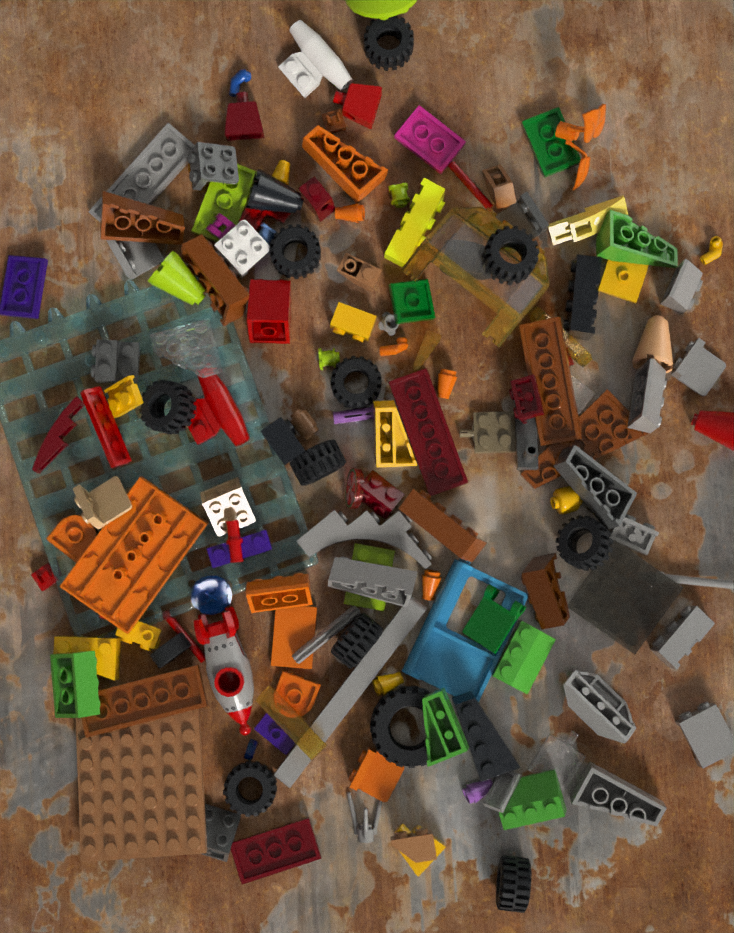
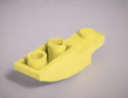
M624 196L584 208L585 212L550 223L548 230L553 245L571 239L576 242L599 233L609 210L628 215Z

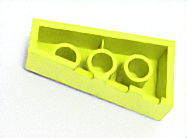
M423 178L421 191L419 194L415 193L410 205L411 210L405 213L400 223L401 228L396 230L385 251V259L406 269L408 264H413L417 256L415 254L417 247L421 248L427 238L424 236L427 229L431 231L436 222L433 219L437 212L441 213L446 203L443 201L445 188Z

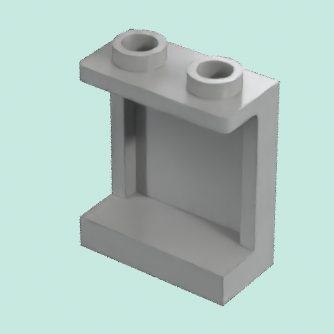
M708 701L698 705V709L692 713L690 711L682 713L678 716L679 719L675 721L692 749L697 765L701 768H705L734 753V737L717 705Z

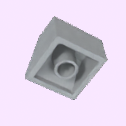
M684 259L675 269L660 304L681 314L687 309L690 310L695 301L692 297L695 291L698 292L702 286L703 281L700 279L703 273L689 260Z

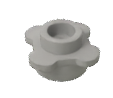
M384 312L381 322L378 323V328L385 330L390 336L396 333L395 329L399 326V324L395 323L394 315L389 312Z

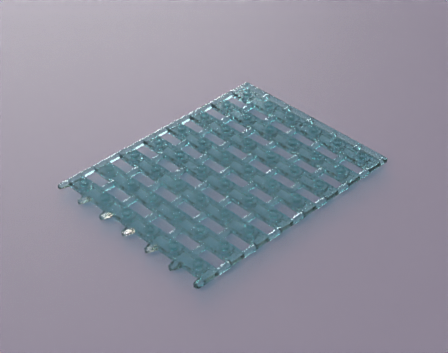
M127 280L124 284L123 297L102 304L96 295L89 294L86 298V310L63 317L57 308H50L48 311V324L25 331L19 322L13 321L10 324V337L0 340V364L21 356L27 371L24 375L0 383V421L75 637H83V634L112 624L108 620L100 618V615L92 609L77 615L75 614L70 594L59 587L67 575L62 576L56 557L64 555V553L46 539L48 532L43 521L44 518L74 508L76 515H81L83 512L74 500L76 495L72 489L79 484L90 492L112 477L117 476L121 480L124 489L133 487L139 477L142 476L148 481L151 480L152 484L163 491L159 480L160 476L190 466L196 484L168 494L188 509L202 505L200 492L238 477L256 520L239 528L240 534L255 529L257 533L264 530L263 525L291 515L295 517L300 534L272 543L273 550L245 558L243 562L229 563L217 568L209 566L192 572L185 555L180 563L184 576L166 582L146 610L153 609L154 615L139 620L148 625L158 623L206 604L205 601L198 603L195 608L191 601L162 612L160 606L191 595V588L188 586L190 580L197 582L206 576H219L227 582H231L232 595L246 591L247 582L255 579H273L276 576L284 577L317 565L319 562L315 553L307 560L278 570V563L306 554L296 542L308 532L285 465L269 443L268 445L273 457L242 467L236 449L266 439L261 430L270 425L234 323L230 322L226 325L232 343L201 353L195 336L223 326L220 322L222 316L218 310L214 312L211 307L187 315L182 300L155 286L140 290L135 282ZM174 302L180 319L149 329L144 312ZM136 315L142 332L121 339L119 342H139L140 356L150 353L155 370L139 376V383L137 385L141 395L147 391L146 388L149 385L153 386L152 383L155 381L169 380L181 384L198 378L197 373L207 367H212L214 371L237 363L240 364L245 381L228 386L227 388L237 406L253 400L259 417L256 420L245 423L250 440L236 447L222 428H220V433H217L216 436L200 445H197L196 441L190 443L186 431H180L178 435L182 444L181 447L151 457L145 439L162 432L154 431L145 425L146 422H143L141 418L138 419L136 411L133 409L128 412L130 422L118 426L125 446L138 442L144 460L113 471L87 409L84 406L72 419L78 421L86 418L92 436L70 443L40 474L32 470L37 455L22 460L17 442L49 432L62 411L72 401L70 400L48 408L42 391L73 380L78 397L82 399L80 392L85 389L80 377L91 374V366L95 365L96 357L92 356V350L73 357L68 339L98 329L102 340H110L106 329L107 325ZM188 339L193 357L163 367L157 350ZM60 342L66 360L35 370L29 353ZM109 387L102 389L106 400L109 398L108 393L104 392V390ZM35 394L40 411L9 422L4 404ZM203 395V396H200V397H197V398H195V399L204 398V395ZM171 399L167 401L169 408L164 409L165 416L171 409ZM228 452L234 471L203 481L197 463ZM99 456L105 474L74 485L68 467ZM61 470L67 488L36 499L30 480ZM280 476L286 495L256 506L249 487ZM208 517V525L188 553L217 543V545L225 543L224 540L228 539V535L217 536ZM96 528L97 534L100 532L102 528H100L99 530ZM267 567L270 569L271 573L241 584L239 583L238 578ZM228 593L218 596L216 598L219 600L221 598L227 597ZM115 626L116 629L95 637L117 638L119 636L115 634L118 627Z

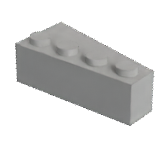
M335 557L327 586L408 608L418 572L355 561L347 557Z
M590 761L570 796L571 804L589 807V809L608 812L615 816L627 817L630 820L653 826L658 825L667 809L662 800Z

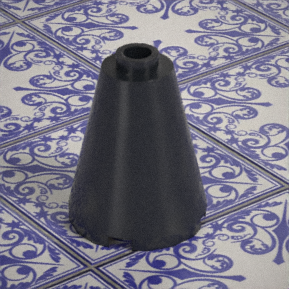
M257 168L249 190L250 197H247L245 208L296 213L297 210H301L304 199L301 198V193L262 169Z

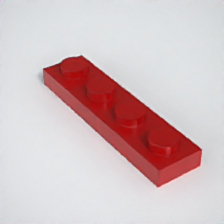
M101 386L85 389L80 392L110 467L114 468L131 462L132 460Z

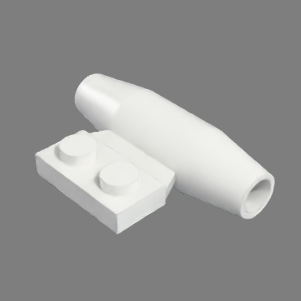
M302 20L295 22L289 31L301 52L292 53L278 68L304 98L320 85L323 76L341 91L345 90L352 83L353 79L341 59L312 28Z

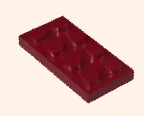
M309 817L233 841L231 846L241 885L322 858Z

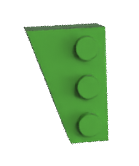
M445 688L425 695L422 698L427 747V767L467 752L469 745Z

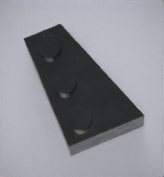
M280 417L261 430V433L284 465L305 451L295 437V434H297L296 430L288 419L284 421Z

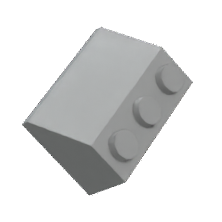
M650 358L635 372L627 428L646 433H652L661 425L662 417L660 416V410L664 405V397L662 396L663 390L667 385V378H665L666 370L655 359Z

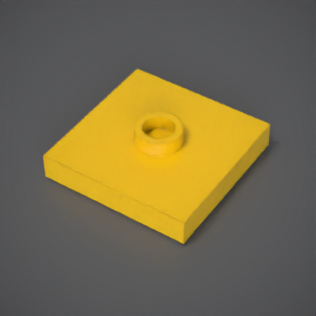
M607 260L598 291L636 303L649 265Z

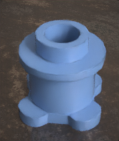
M262 222V227L258 234L270 246L271 239H274V234L277 231Z

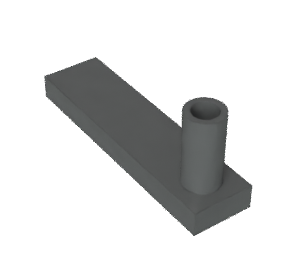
M515 417L517 470H538L536 418L527 419V423L523 424Z

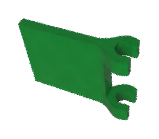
M489 584L481 602L462 633L496 654L516 620L525 611L526 606L515 601L511 610H507L493 601L498 596L500 590Z

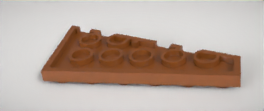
M607 389L578 417L582 439L550 444L538 456V470H524L520 476L533 489H536L561 476L553 465L561 451L567 447L576 445L595 460L649 433L627 428L630 411Z

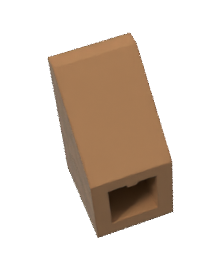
M345 253L337 269L338 273L352 283L372 293L382 277L381 269L348 253Z
M419 828L415 830V833L407 834V831H400L390 837L391 845L415 863L437 860L433 832L428 830V828Z

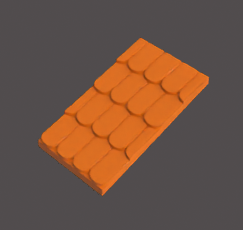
M142 476L139 477L127 494L131 501L132 509L100 530L59 586L126 634H129L209 523Z

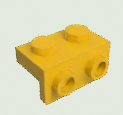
M138 621L129 634H126L119 628H117L115 634L121 637V641L132 644V642L138 643L140 648L148 651L158 648L161 641L159 640L161 629Z

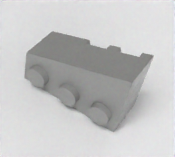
M687 606L680 613L682 617L677 622L673 621L668 625L664 636L660 635L652 642L653 647L650 650L669 668L678 669L680 666L678 661L684 655L689 656L692 652L691 648L697 642H700L715 624L698 606Z

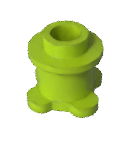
M408 183L388 186V191L392 196L391 205H395L396 208L407 206V203L411 201L407 194Z
M318 348L320 370H323V367L329 366L336 368V364L340 362L339 352H335V348L328 351H322L321 348Z

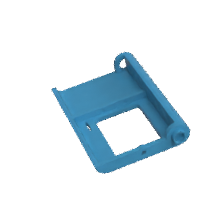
M459 558V560L454 559L402 668V672L439 689L445 688L446 692L453 696L472 691L479 702L516 622L496 654H494L481 644L448 629L446 624L469 577H474L503 591L505 598L501 606L509 611L515 601L525 605L528 594L471 567V562Z

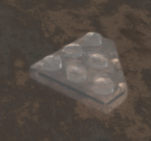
M209 318L150 334L156 356L164 357L185 370L189 369L195 372L196 375L202 378L223 373Z
M498 472L477 473L449 504L446 512L450 515H456L463 521L461 524L465 527H471L478 534L502 533Z

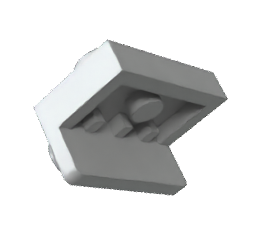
M626 514L621 525L612 529V536L610 538L614 542L647 556L659 532L655 531V526L645 522L643 525L635 522V517Z

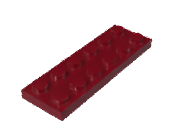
M427 368L389 381L391 392L428 494L434 496L467 484L466 474Z

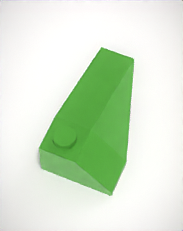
M613 210L607 212L596 237V256L617 262L670 268L678 267V251L676 247L659 236L654 237L647 232L646 227L643 225L639 227L633 223L632 218L628 215Z

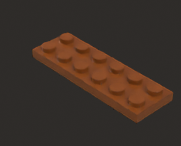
M561 317L519 325L528 376L532 374L536 376L544 409V415L535 417L540 446L582 439Z
M195 665L99 690L100 714L82 717L81 720L85 738L208 707L200 667Z

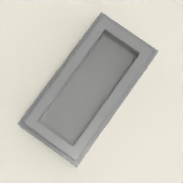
M510 771L497 776L483 801L484 806L503 813L521 779L520 774Z

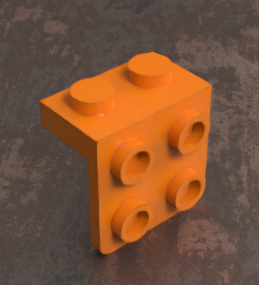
M368 747L367 751H362L358 762H360L358 769H353L348 778L350 781L349 787L355 791L360 789L382 802H387L404 771V766L399 767L393 762H388L377 750Z

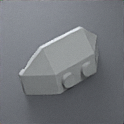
M574 670L563 684L568 707L597 735L625 744L636 730L627 703L597 674Z

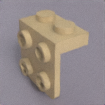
M117 476L112 477L90 492L80 484L72 488L76 495L74 500L83 511L81 513L83 520L87 524H92L98 530L132 509L131 501L121 480Z

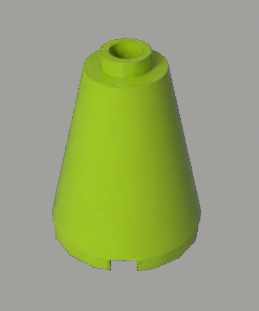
M172 251L164 259L148 280L151 285L190 305L194 303L199 305L206 296L203 294L205 291L204 287L175 251Z

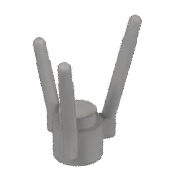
M347 792L354 825V835H357L358 842L371 843L374 841V835H377L382 801H378L373 827L371 823H368L367 808H364L363 823H360L358 826L351 792Z

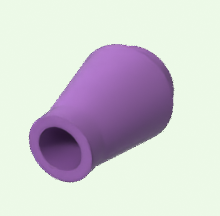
M491 779L469 783L462 789V792L469 804L473 802L476 804L489 792L493 783Z

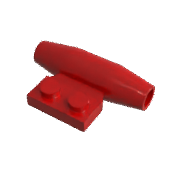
M207 367L198 372L197 377L204 398L196 399V402H194V405L197 407L193 414L196 415L194 419H191L192 424L187 426L197 445L216 436L220 428H222L236 447L249 441L250 437L243 416L227 386L212 367Z

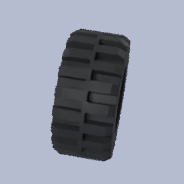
M412 685L400 686L382 696L374 707L370 721L372 741L380 755H383L388 762H393L399 767L407 766L409 768L427 765L425 739L414 746L402 745L392 736L390 723L393 715L401 708L416 707L423 711L422 698L431 693L429 690Z

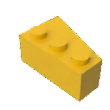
M394 400L373 401L374 460L376 467L417 466Z
M54 636L53 654L95 651L97 674L114 681L119 679L120 638Z

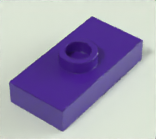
M268 712L254 728V730L285 755H287L299 739L298 736Z

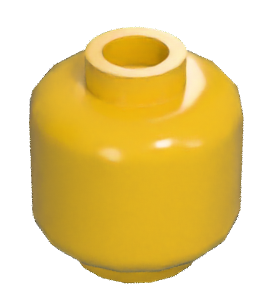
M571 486L555 489L553 496L550 498V504L559 514L564 515L578 511L580 505H582V500Z

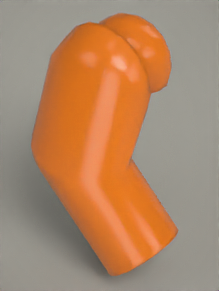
M397 338L396 345L380 346V355H396L405 351L409 345L407 344V338Z

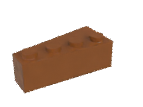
M102 191L100 239L183 244L185 229L183 214Z
M202 234L183 243L180 257L204 287L205 291L203 294L207 293L212 302L210 306L213 311L218 310L222 316L220 322L223 327L241 318L244 315L249 299L247 288L240 284L236 274L226 266L223 257L216 253L212 243L206 240Z
M413 489L399 507V510L459 558L473 562L487 542L477 536L478 533L474 529L461 524L463 521L456 515L448 514L446 512L447 508L442 504L432 502L430 500L431 496L424 490L419 492Z

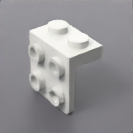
M246 220L240 221L214 245L216 253L223 257L224 261L230 266L228 268L236 274V277L239 276L241 279L247 275L248 270L269 252L270 248L269 244Z

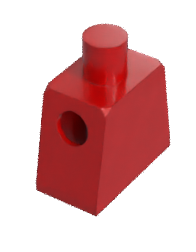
M351 83L347 93L335 92L333 103L343 105L342 115L345 118L368 129H372L382 96V87Z

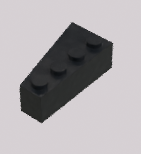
M577 254L575 260H571L570 272H573L572 280L568 281L567 292H570V299L566 300L565 312H568L567 320L564 319L562 326L565 338L589 341L595 334L596 327L592 325H594L597 317V310L593 309V306L597 304L599 294L596 285L598 286L600 282L601 257Z
M472 691L452 697L481 782L519 769L520 766Z

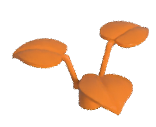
M601 104L598 109H592L582 114L584 127L560 121L556 128L555 136L566 140L565 144L570 145L582 155L576 182L571 189L573 191L585 181L591 159L587 156V153L572 141L578 139L580 132H584L585 143H589L592 137L597 138L601 134L606 119V104Z

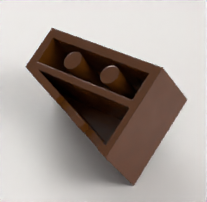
M556 553L533 557L521 573L522 583L527 588L530 604L533 605L535 619L540 624L541 630L564 626L570 617L565 591H560L558 579L561 578V573L556 572L554 560L557 559Z

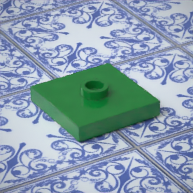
M428 279L390 283L388 285L396 324L434 320L436 318Z

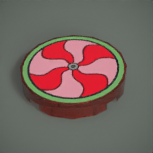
M352 468L347 476L345 502L349 509H357L362 502L364 492L361 490V484H364V474L361 469Z

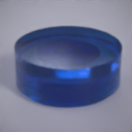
M250 738L244 759L250 761L253 759L258 744L257 740Z

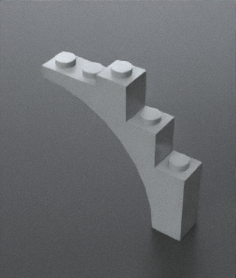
M334 510L296 541L305 553L312 557L322 549L339 542L374 540L401 549L413 557L424 569L432 564L429 561L432 559L425 549L421 551L416 545L419 541L412 533L409 535L406 533L412 528L410 525L412 520L406 514H401L400 511L381 526L378 524L380 519L374 512L369 513L365 511L347 526L346 522L348 519L341 511L337 513Z

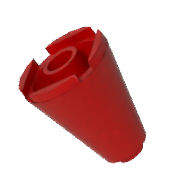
M700 410L699 414H694L691 425L695 426V431L734 451V412Z

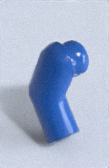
M241 69L231 78L229 91L231 97H236V93L240 91V84L243 81L249 82L252 75L249 71Z

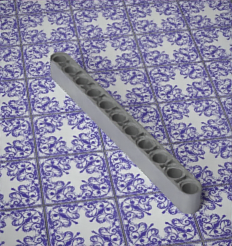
M411 596L408 608L403 606L400 608L377 642L354 668L273 776L289 788L294 784L427 609L426 606Z

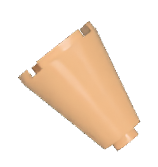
M655 315L648 319L632 359L634 369L638 370L652 358L666 370V373L672 371L673 356L669 324L663 316Z

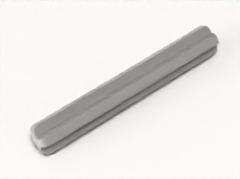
M351 606L292 654L295 662L300 664L361 614L360 610L356 606Z

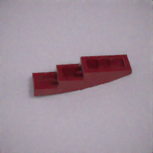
M78 396L62 411L49 430L32 468L34 472L40 474L69 445L63 438L77 425L72 418L85 406L83 400Z

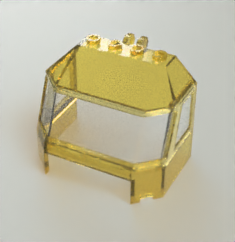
M483 207L451 208L416 249L401 271L407 276L413 274L411 279L416 282L431 262L497 313V316L482 335L486 338L490 335L494 338L492 343L502 348L550 287L547 259L544 256L545 251L537 245L536 248L539 249L537 257L539 259L528 278L522 279L518 284L515 281L512 285H507L506 281L500 284L498 283L499 279L493 280L491 279L492 274L485 272L487 266L482 264L484 259L482 258V253L490 236L493 233L495 234L497 229L501 228L503 230L504 226H509L512 229L513 226L506 220L499 221L496 218L497 213L489 207L486 210ZM508 247L499 250L501 257L506 262L512 264L521 262V257L516 250Z

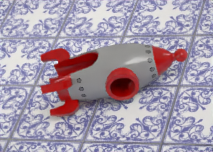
M233 606L225 608L226 612L222 613L223 620L208 624L206 614L198 615V619L194 620V630L197 641L204 645L206 673L215 698L225 712L235 722L240 724V734L246 736L251 732V727L247 724V720L253 705V673L249 658L244 652L236 634L239 628V621Z

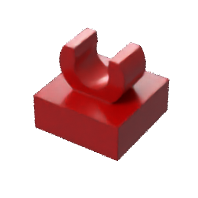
M50 563L45 564L31 574L42 592L61 580Z

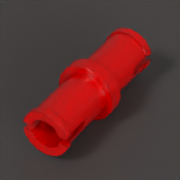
M239 520L226 521L228 535L226 544H229L230 563L243 562L241 547L243 538H240Z

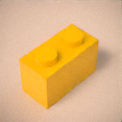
M338 302L330 328L338 335L344 336V334H348L357 342H368L377 316Z

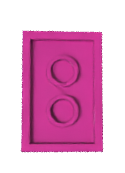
M420 105L394 135V139L440 175L466 144L465 140Z

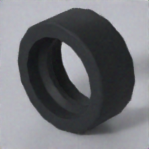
M181 632L155 650L150 657L160 669L186 651L191 644Z

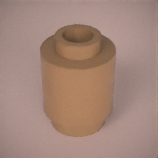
M298 409L290 416L292 418L290 423L300 436H304L306 440L319 431L318 424L306 409L303 411Z

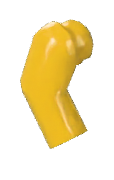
M719 236L711 238L709 251L700 256L703 265L721 256L723 242Z

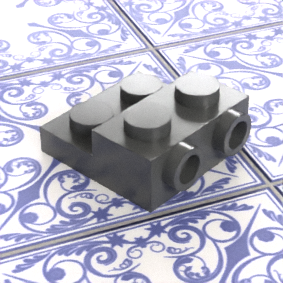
M97 340L96 344H93L92 356L96 357L95 365L91 366V377H95L97 383H117L130 375L135 377L133 379L134 384L139 383V342Z

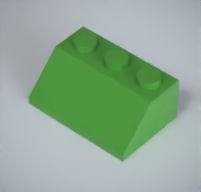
M519 620L496 664L492 676L528 694L556 639Z
M95 651L50 654L55 718H82L99 715V681L97 678Z
M553 769L521 777L504 812H499L503 830L565 817L567 808L556 770Z

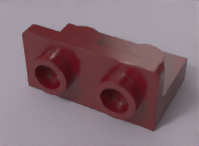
M532 374L510 381L512 388L509 389L512 401L515 400L516 407L513 410L516 419L526 424L527 419L544 415L536 376Z

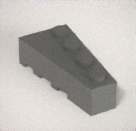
M576 445L563 449L553 466L600 523L607 527V530L619 527L637 492Z

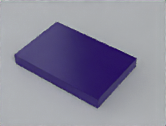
M8 255L0 302V315L39 318L48 265L46 258Z

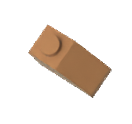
M499 164L482 170L491 200L496 208H507L515 204L516 198L513 182L502 165Z

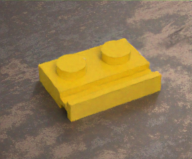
M134 375L127 376L104 390L105 393H108L109 398L107 400L114 418L121 417L144 403L138 385L134 384Z

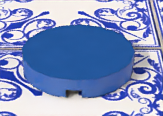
M206 576L195 582L191 588L190 596L193 606L200 610L201 613L214 615L224 611L225 607L231 603L232 591L230 584L225 579L219 576Z

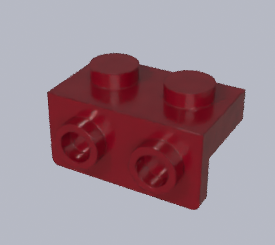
M374 470L369 473L355 492V496L360 502L365 503L384 519L389 516L405 495Z

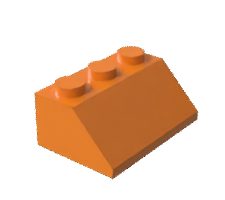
M297 573L287 577L276 576L272 579H255L246 584V597L251 613L313 605L308 574Z

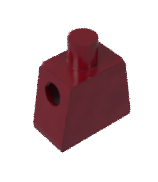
M247 92L236 93L237 103H229L227 107L225 126L227 141L264 139L265 135L257 103L255 101H248Z
M315 176L298 188L297 191L301 193V198L304 199L303 202L319 222H322L335 211L332 197Z

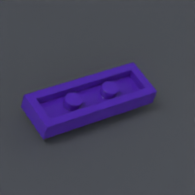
M267 530L241 537L243 538V543H241L243 559L273 550ZM222 543L207 548L212 568L230 563L229 544Z

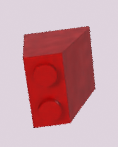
M250 280L247 311L250 343L290 344L291 280Z

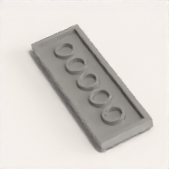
M167 123L106 192L151 205L188 164V153L195 145L171 124ZM102 197L88 211L99 222L101 220Z

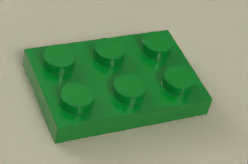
M559 107L521 122L543 178L579 165L581 160L578 151L565 144L566 140L555 136L559 122H565Z

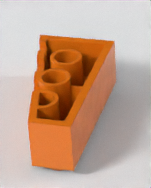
M319 125L303 137L302 148L355 203H359L386 179L388 169L383 166L380 167L368 156L365 157L358 153L352 146H347L338 137Z

